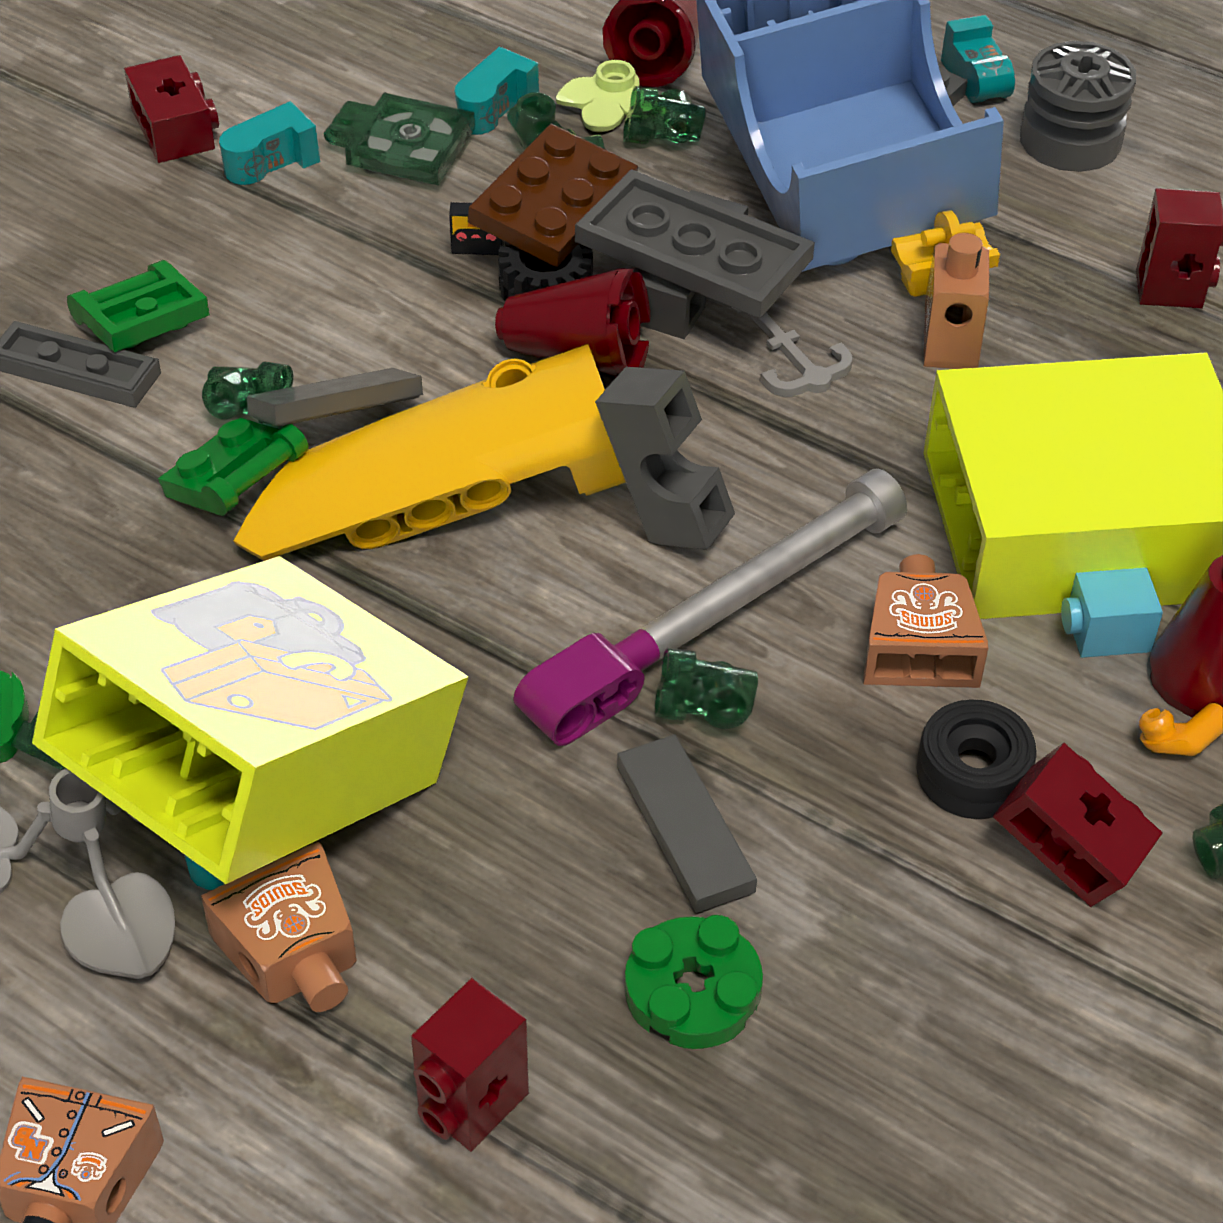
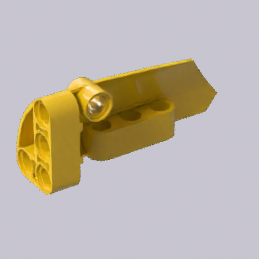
M587 344L532 364L520 359L504 360L495 365L489 372L486 380L388 416L308 449L306 453L294 462L288 461L275 475L248 513L233 540L234 543L263 561L344 533L354 547L374 549L492 509L502 504L511 493L510 484L558 467L567 466L570 468L579 494L585 493L586 496L626 483L595 403L605 389L589 345Z

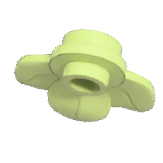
M609 60L601 63L593 77L572 79L560 89L556 96L557 104L582 109L581 118L583 125L593 132L613 130L621 124L625 115L635 118H646L653 107L651 94L639 87V78L635 74L634 67L622 60Z

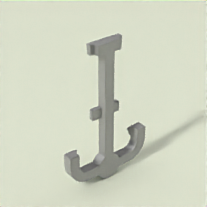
M731 307L733 310H736L737 313L742 312L738 309ZM767 313L760 319L748 314L770 338L767 340V345L772 350L779 348L803 374L801 378L785 382L777 378L776 369L761 373L760 382L772 394L781 397H793L807 391L822 393L830 388L831 382L845 377L851 371L852 354L842 342L829 348L839 363L826 368L815 366L794 343L800 338V335L795 330L785 333Z

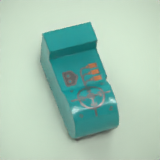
M987 15L946 22L941 62L950 73L967 79L965 95L971 103L983 102L996 97H1010L1015 89L1013 65L1006 55H1002V51L992 38L993 24Z
M499 46L455 86L454 93L458 113L456 124L459 129L469 134H485L494 130L498 125V118L502 117L516 104L527 108L533 105L539 99L538 63Z
M292 101L230 127L222 133L219 139L224 174L227 180L239 185L257 183L268 172L295 162L303 169L320 162L316 125Z

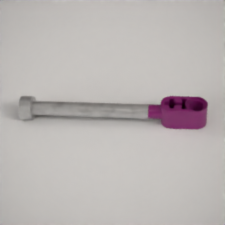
M881 469L870 470L848 484L845 494L846 500L615 645L602 634L592 633L528 672L519 682L514 692V704L556 745L564 746L574 742L625 709L635 700L644 684L645 676L642 672L644 669L862 530L866 529L872 533H880L904 518L907 512V502L900 485L886 471Z

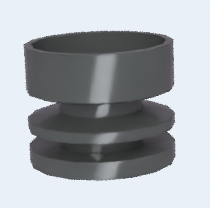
M1061 42L1041 50L1032 62L1031 79L1028 84V101L1025 103L1020 129V142L1027 154L1041 164L1065 171L1083 172L1095 170L1113 162L1122 148L1127 125L1126 114L1130 110L1132 103L1131 95L1134 93L1136 85V69L1129 59L1115 49L1095 42Z

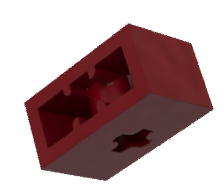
M181 55L124 68L131 109L158 163L215 149L213 129L219 128V118L215 104L211 98L205 100L199 74L197 72L190 73Z
M1155 188L1136 268L1140 305L1203 308L1208 288H1215L1217 286L1220 274V258L1217 256L1219 247H1223V208L1220 192Z
M1065 742L1030 767L993 816L998 823L1090 907L1125 887L1163 834L1160 829L1144 816L1136 804L1122 796L1095 771L1088 760L1075 753Z
M471 978L411 1035L414 1060L413 1074L416 1079L418 1098L417 1111L421 1120L438 1137L448 1140L452 1136L472 1152L529 1094L526 1018Z

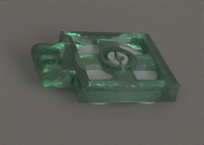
M384 92L375 106L346 101L341 107L340 112L332 120V123L324 131V138L332 145L345 148L346 165L439 186L475 129V113Z

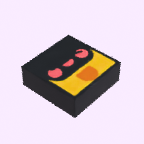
M451 202L449 211L451 254L499 255L500 246H504V240L468 223V211L472 203Z

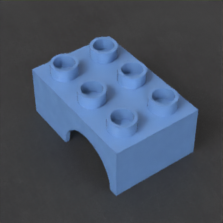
M696 0L702 78L779 228L815 242L813 260L803 271L823 265L845 264L855 259L858 255L891 246L892 238L919 234L923 230L934 229V221L938 212L953 211L960 224L975 222L998 215L1004 120L996 107L986 109L984 118L965 124L958 117L947 94L937 62L932 36L929 0Z

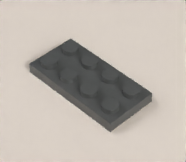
M632 169L575 224L576 243L759 319L813 260L815 242Z

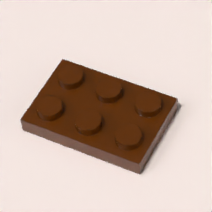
M550 124L469 206L468 223L558 267L579 244L575 242V224L631 169L638 172V165L569 131Z

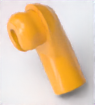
M1210 703L1187 723H1175L1172 713L1166 709L1162 712L1159 708L1150 709L1139 720V727L1142 731L1140 740L1146 748L1154 753L1195 756L1223 734V707L1216 703Z

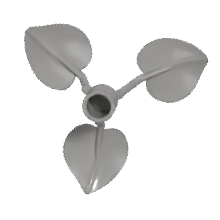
M68 769L60 771L52 779L49 786L50 802L38 804V815L18 845H16L19 837L16 821L0 806V893L11 882L12 868L10 860L24 858L47 823L52 822L54 830L61 837L72 842H85L94 881L98 890H88L77 894L66 905L60 922L61 938L65 948L78 963L97 972L135 979H142L145 976L153 975L167 959L173 944L175 933L174 908L166 890L158 881L145 873L135 872L124 875L110 885L100 849L99 833L106 823V811L110 815H116L123 809ZM128 814L133 820L139 822L137 819Z

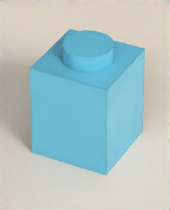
M1147 567L1076 573L1070 598H1064L1061 607L1063 628L1066 634L1074 635L1081 658L1151 652L1163 614Z

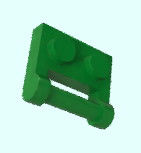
M165 259L148 265L147 272L91 293L81 290L67 296V305L75 322L78 325L85 324L114 353L122 349L136 347L145 340L171 330L182 329L191 322L209 316L207 297Z
M238 418L221 426L217 435L197 450L182 455L177 460L176 465L160 476L158 480L165 497L224 516L238 505V497L284 461L294 462L308 451L309 446L304 434L292 424L278 429L244 418Z

